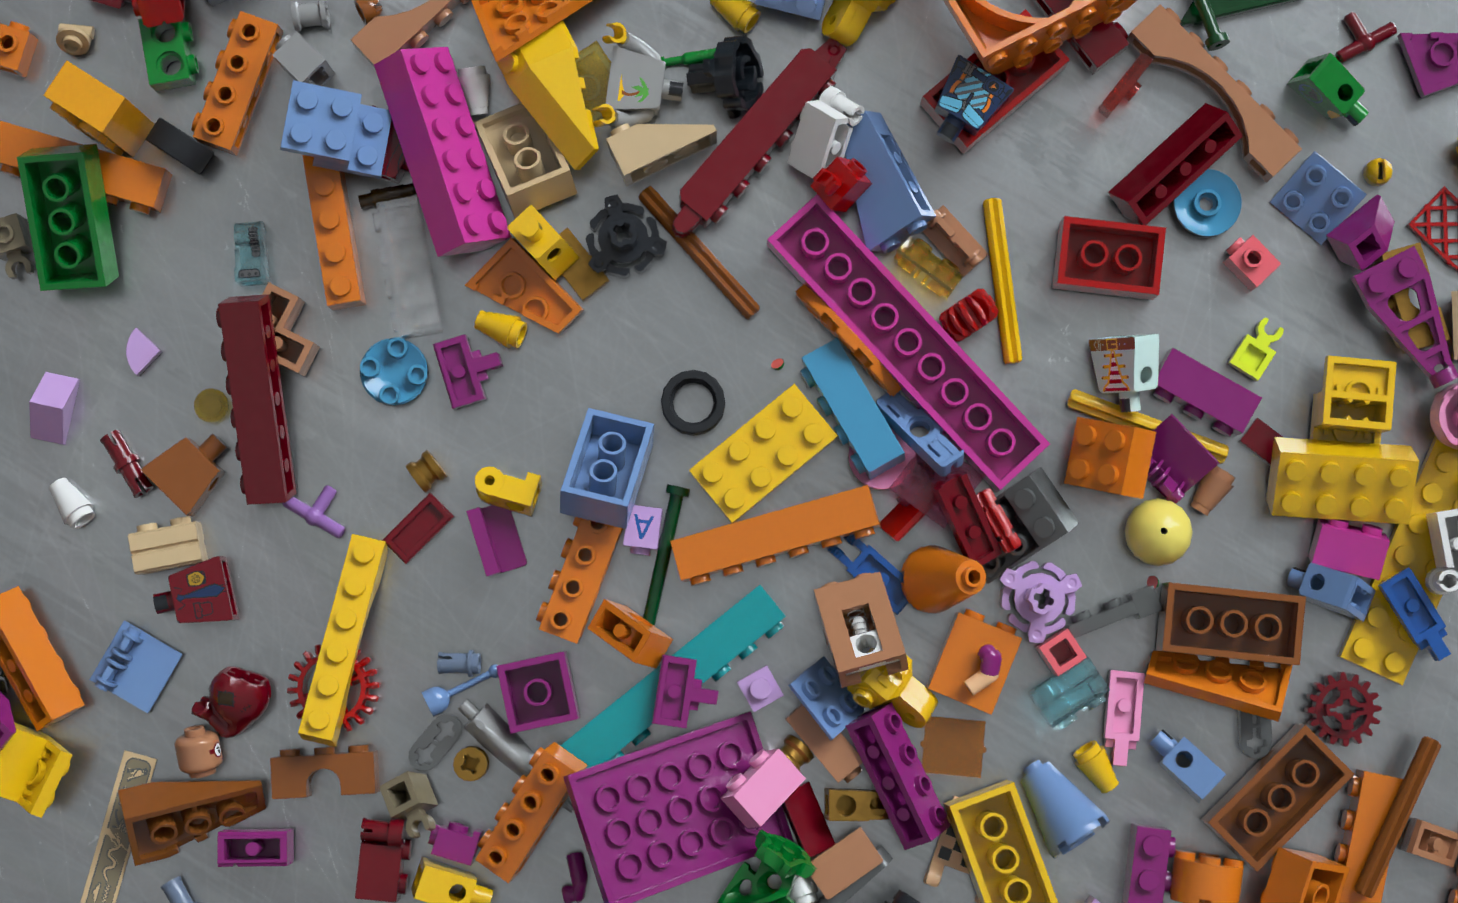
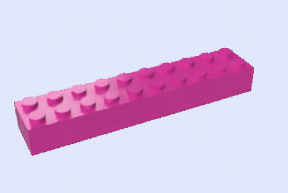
M817 194L767 239L766 246L802 284H805L822 299L861 339L900 385L901 391L918 409L921 408L943 429V435L959 452L964 450V459L995 492L1000 491L1050 445L1044 436Z

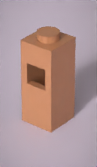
M803 704L785 717L789 725L838 783L843 779L849 783L863 771L859 766L863 763L859 754L840 732L834 739L830 740Z

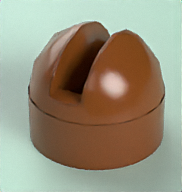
M354 0L356 10L365 25L374 17L381 15L382 6H374L379 0Z

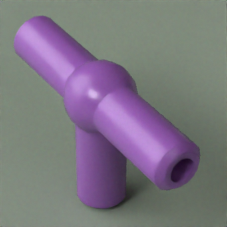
M328 485L323 488L312 507L295 497H292L286 503H282L283 507L304 518L308 525L317 526L336 538H341L345 532L344 526L324 515V512L337 493L335 489Z

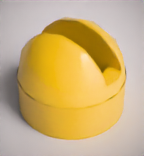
M1375 158L1366 164L1363 175L1368 184L1381 186L1390 180L1393 170L1387 160ZM1378 163L1382 164V179H1378Z

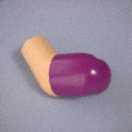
M986 644L979 649L980 671L964 681L973 696L999 677L1002 657L1000 651L995 650L993 645Z

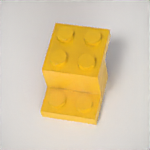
M1326 356L1322 391L1313 394L1310 439L1380 444L1381 433L1392 429L1397 362Z
M14 722L16 733L0 751V797L17 802L28 813L42 818L46 809L54 801L55 790L61 778L69 770L72 754L46 733Z

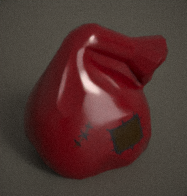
M226 667L212 679L209 686V696H203L200 702L194 703L191 714L206 720L221 737H235L254 724L267 709L271 698L269 680L261 674L239 667Z

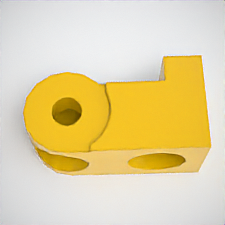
M488 466L477 472L475 487L481 501L532 517L542 488L541 475L528 472L526 479L522 480L503 475L499 469Z

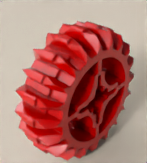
M321 644L315 645L317 657H314L309 651L303 653L304 659L308 662L307 665L299 661L294 663V667L301 671V674H289L288 677L289 680L298 682L297 687L287 688L288 694L298 693L299 698L292 700L290 706L302 705L303 707L296 715L298 719H302L309 694L308 681L311 673L316 668ZM358 649L354 665L356 674L352 675L350 688L360 683V696L356 705L350 711L347 708L348 702L346 704L343 726L347 732L353 730L351 719H354L359 725L365 723V719L360 713L361 711L369 715L373 714L374 709L367 705V701L378 702L380 698L377 695L370 694V689L381 687L380 682L370 683L369 677L378 674V670H365L364 667L369 665L372 660L370 657H366L359 662L357 659L361 655V649Z

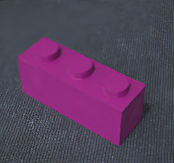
M1171 348L1166 352L1159 365L1158 386L1154 389L1153 393L1155 397L1166 403L1171 404L1172 401L1181 404L1184 406L1183 412L1194 419L1201 420L1204 417L1213 422L1212 428L1227 437H1231L1232 434L1237 436L1244 432L1262 400V397L1175 348Z

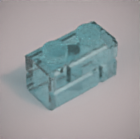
M1087 656L1086 659L1060 676H1051L1027 693L1049 727L1053 728L1058 725L1060 729H1063L1078 719L1075 713L1085 706L1090 711L1105 702L1104 694L1110 691L1091 659Z

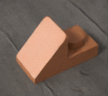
M1411 817L1401 850L1454 868L1458 855V833Z

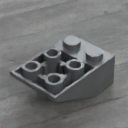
M1042 467L996 496L997 500H995L996 505H1001L1013 526L1011 529L1012 533L1016 532L1021 540V546L1010 553L1003 552L1000 546L1002 554L982 565L986 573V582L988 584L1000 577L1006 568H1014L1079 524ZM996 537L997 542L1001 541L999 537Z

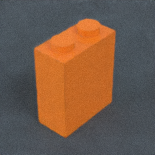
M966 609L964 614L960 612L955 613L926 688L992 715L1022 638L1015 635L1016 628L1001 622H997L996 627L983 622L984 615ZM986 644L993 645L995 650L1000 651L1002 657L999 677L973 696L964 681L980 671L979 649Z

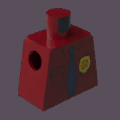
M224 556L213 557L168 576L171 591L153 595L157 614L175 611L178 623L239 620L227 559Z

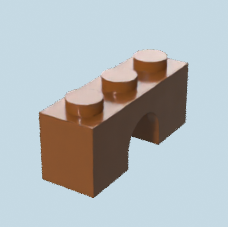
M369 745L348 746V752L335 753L334 747L314 748V754L301 755L300 749L280 750V756L270 758L272 799L306 798L311 796L312 778L320 769L331 770L338 776L341 795L374 794L380 792L378 750L369 751Z

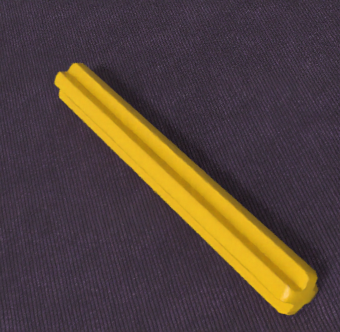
M989 198L984 200L983 209L996 307L999 310L998 323L1003 361L1005 364H1015L1022 361V351L1002 200L1000 198Z
M1077 389L1071 391L1067 400L1068 408L1105 422L1151 431L1163 422L1136 411L1120 412V405ZM1190 432L1220 462L1219 464L1224 463L1229 451L1227 445Z

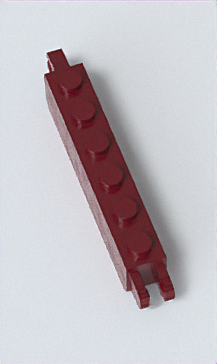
M830 38L816 51L811 48L801 49L680 189L679 205L682 209L677 214V217H675V220H673L674 224L672 225L675 237L682 238L683 240V238L690 236V233H693L700 224L706 228L711 221L717 224L729 210L725 206L733 196L739 199L749 187L750 182L747 179L753 172L756 171L760 174L770 163L772 158L769 154L776 146L780 149L783 148L794 134L790 129L797 121H800V114L805 103L816 100L828 87H835L836 82L833 79L837 72L836 68L847 51L842 44Z

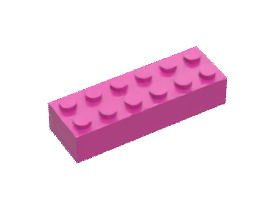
M449 48L400 49L374 64L437 257L484 251L511 238Z

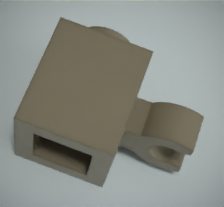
M17 213L0 218V259L3 261L8 260L5 265L6 274L13 280L17 279L15 268L21 263L24 264L28 274H33L35 270L34 265L30 259L25 257L26 254L33 252L27 219Z
M407 771L379 786L390 817L407 820L406 832L411 838L421 837L418 831V825L421 821L426 830L432 831L436 828L434 819L425 813L438 806L426 774Z

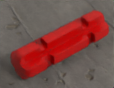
M987 488L977 493L976 496L984 510L995 538L999 537L1001 540L998 543L1003 552L1010 553L1020 547L1021 540L1016 532L1012 533L1011 529L1013 526L1001 505H996L995 500L997 498L993 491Z

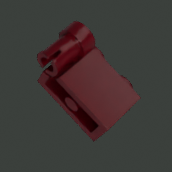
M363 818L361 828L364 830L360 833L362 842L355 899L396 903L400 900L401 894L406 895L409 876L408 874H403L404 860H410L412 840L407 839V832L405 831L406 821L405 819L391 818L390 821Z

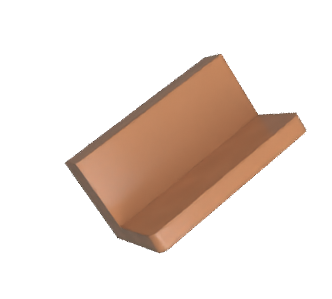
M859 827L811 861L817 868L811 877L825 898L829 900L883 862V858L863 829Z

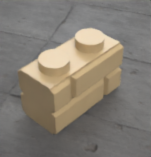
M186 516L171 519V526L158 528L157 523L136 526L137 532L128 534L134 573L136 575H144L195 565L208 560L201 522H191V517Z

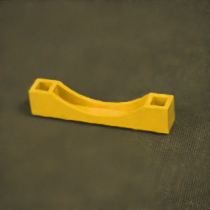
M355 534L351 536L298 734L303 740L333 747L337 745L359 645L389 551L385 541Z

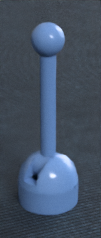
M498 665L490 666L487 672L448 691L440 687H432L421 692L433 717L447 709L451 696L490 677L498 678L496 667Z

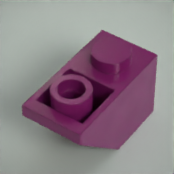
M1376 195L1329 232L1326 237L1339 261L1363 271L1388 251L1395 221L1382 197Z

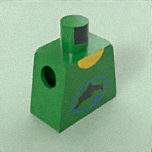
M1331 53L1308 59L1287 83L1291 89L1327 119L1344 116L1353 126H1356L1369 113L1358 102V99L1365 92L1364 87Z

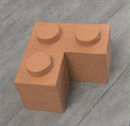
M268 282L262 295L269 294L278 363L305 377L320 348L314 342L291 332L305 301Z

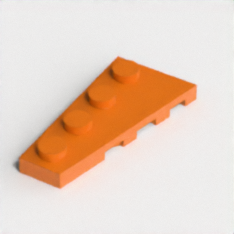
M1153 651L1144 683L1279 722L1293 665L1280 664L1279 668L1264 667V662L1249 661L1248 665L1230 663L1229 658L1215 657V660L1203 661L1199 660L1197 655Z

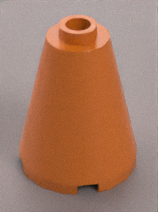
M936 545L920 547L910 553L901 571H904V583H901V587L907 601L917 610L927 613H941L980 592L986 582L985 570L979 562Z

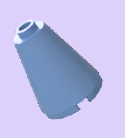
M1037 760L1023 770L1026 776L1021 779V783L1048 852L1053 859L1058 858L1060 852L1064 855L1095 835L1093 832L1095 828L1101 826L1103 829L1110 822L1106 814L1049 761L1042 764L1040 760Z

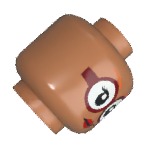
M194 725L185 728L184 734L174 742L179 769L189 774L190 778H202L214 774L216 768L223 761L217 733L205 730L204 725Z

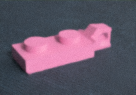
M1109 670L1103 738H1105L1104 747H1111L1110 763L1113 766H1127L1128 749L1136 750V744L1139 742L1145 673Z

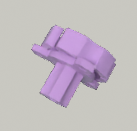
M1028 561L1016 567L1015 570L1006 568L999 578L1004 584L1001 589L1000 607L1004 610L1011 609L1009 596L1014 589L1013 600L1015 608L1020 616L1030 623H1021L1011 613L1007 615V622L1018 630L1027 632L1029 642L1043 643L1046 634L1063 628L1066 621L1060 617L1050 625H1045V623L1056 619L1062 610L1063 614L1066 615L1074 613L1075 592L1082 587L1077 574L1066 575L1063 570L1050 562L1042 564L1041 568L1052 572L1056 579L1044 573L1030 574L1022 578L1026 571L1039 568L1038 563L1035 561ZM1045 590L1044 596L1046 599L1044 604H1041L1038 608V601L1034 600L1035 593L1041 594Z

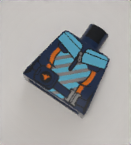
M958 55L935 108V112L945 118L936 134L951 144H954L962 130L976 136L1008 101L1014 88L963 56Z

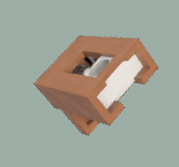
M880 571L872 574L862 573L854 579L840 583L830 582L821 588L814 589L824 636L831 651L841 688L862 683L859 672L882 665L886 666L888 675L909 670L904 645ZM866 647L874 648V650L869 653L860 652L862 649Z

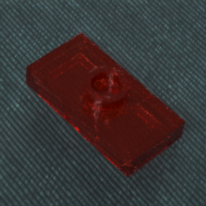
M1141 53L1099 106V113L1108 118L1123 98L1128 101L1132 99L1142 86L1137 80L1153 61L1146 53Z

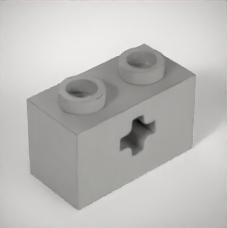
M297 31L292 36L289 34L284 36L275 47L277 51L273 54V57L295 81L324 86L335 75L328 62Z

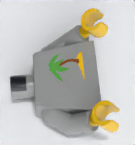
M618 22L606 24V26L613 29L614 37L609 35L603 36V42L607 44L617 43L619 47L613 46L606 103L593 108V111H599L602 114L603 119L593 121L594 126L602 127L609 125L619 127L623 124H629L631 127L635 124H644L651 121L654 115H659L661 99L681 101L684 81L664 79L666 62L661 60L660 55L643 40L626 32L623 24Z

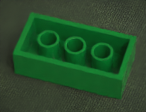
M97 144L32 148L19 155L17 162L40 291L106 287L119 277Z

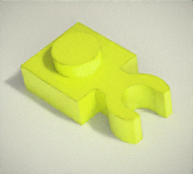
M1266 317L1257 323L1255 329L1256 337L1254 338L1249 334L1245 335L1227 363L1254 381L1260 379L1276 354V351L1268 346L1270 343L1279 340L1284 332V329L1279 327L1274 335L1266 334L1264 327L1269 320Z

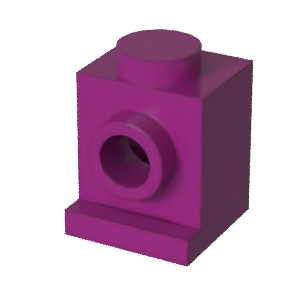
M449 821L448 826L436 825V828L431 831L428 844L433 845L431 854L471 866L474 863L478 851L477 845L482 838L484 830L477 828L471 834L468 833V826Z

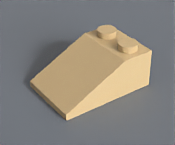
M522 103L474 122L515 219L530 205L539 210L578 194L571 171L563 154Z
M623 124L610 132L611 137L606 138L609 152L627 187L717 144V130L714 125L635 124L631 127L629 124Z

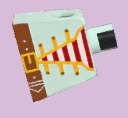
M1159 334L1090 339L1089 347L1100 392L1119 393L1120 412L1140 411L1139 391L1156 389L1158 386Z

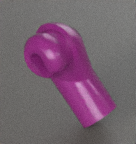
M575 852L566 856L572 885H565L561 889L565 903H573L575 901L579 903L585 898L588 874L583 853Z

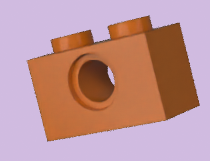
M606 599L603 600L587 628L633 662L655 669L661 662L662 655H665L673 641L671 637L629 607Z

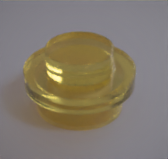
M205 389L195 398L194 410L197 416L206 422L220 421L228 412V399L223 392L217 389Z

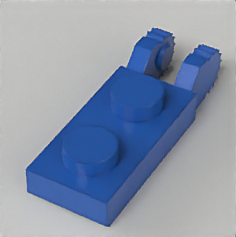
M854 534L844 537L846 542L861 552L853 562L839 547L834 546L828 549L831 555L847 567L846 571L854 578L862 573L872 574L880 571L892 611L896 615L909 603L901 587V583H904V575L869 544L866 546L860 539L855 540Z

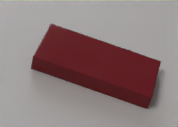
M1256 418L1238 442L1268 465H1271L1274 437L1283 436L1262 420Z

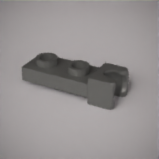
M1153 585L1146 586L1126 594L1128 600L1126 602H1122L1121 597L1103 603L1102 607L1104 610L1091 615L1090 611L1086 610L1070 617L1072 623L1064 627L1069 629L1074 638H1077L1134 615L1135 619H1142L1163 609Z

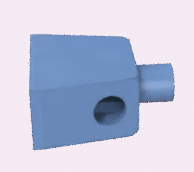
M1310 563L1307 571L1293 567L1287 580V585L1298 589L1299 595L1305 596L1306 600L1310 603L1362 622L1365 621L1376 592L1375 589L1357 576L1315 563Z
M1163 729L1149 743L1164 757L1159 765L1198 803L1226 775L1185 737L1178 743ZM1179 755L1186 756L1190 760V766L1182 768L1176 763V757Z

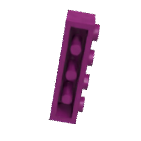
M892 702L863 713L845 726L904 850L933 841L951 826L947 819V813L935 794L932 782L926 775L918 758L917 750L911 743L903 727L902 719L896 712Z
M1131 823L1121 903H1163L1164 892L1170 891L1172 879L1171 871H1167L1168 857H1174L1176 839L1171 837V830L1164 827Z

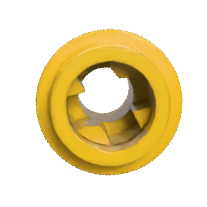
M710 0V4L737 32L740 30L744 33L751 31L761 15V11L756 8L757 5L749 0Z
M481 310L476 317L474 328L507 348L512 346L519 348L526 336L527 323L521 321L519 316Z
M1093 740L1082 745L1074 752L1075 765L1099 788L1101 793H1107L1119 784L1103 745L1099 746L1097 741Z

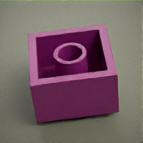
M567 651L496 666L510 734L580 718Z

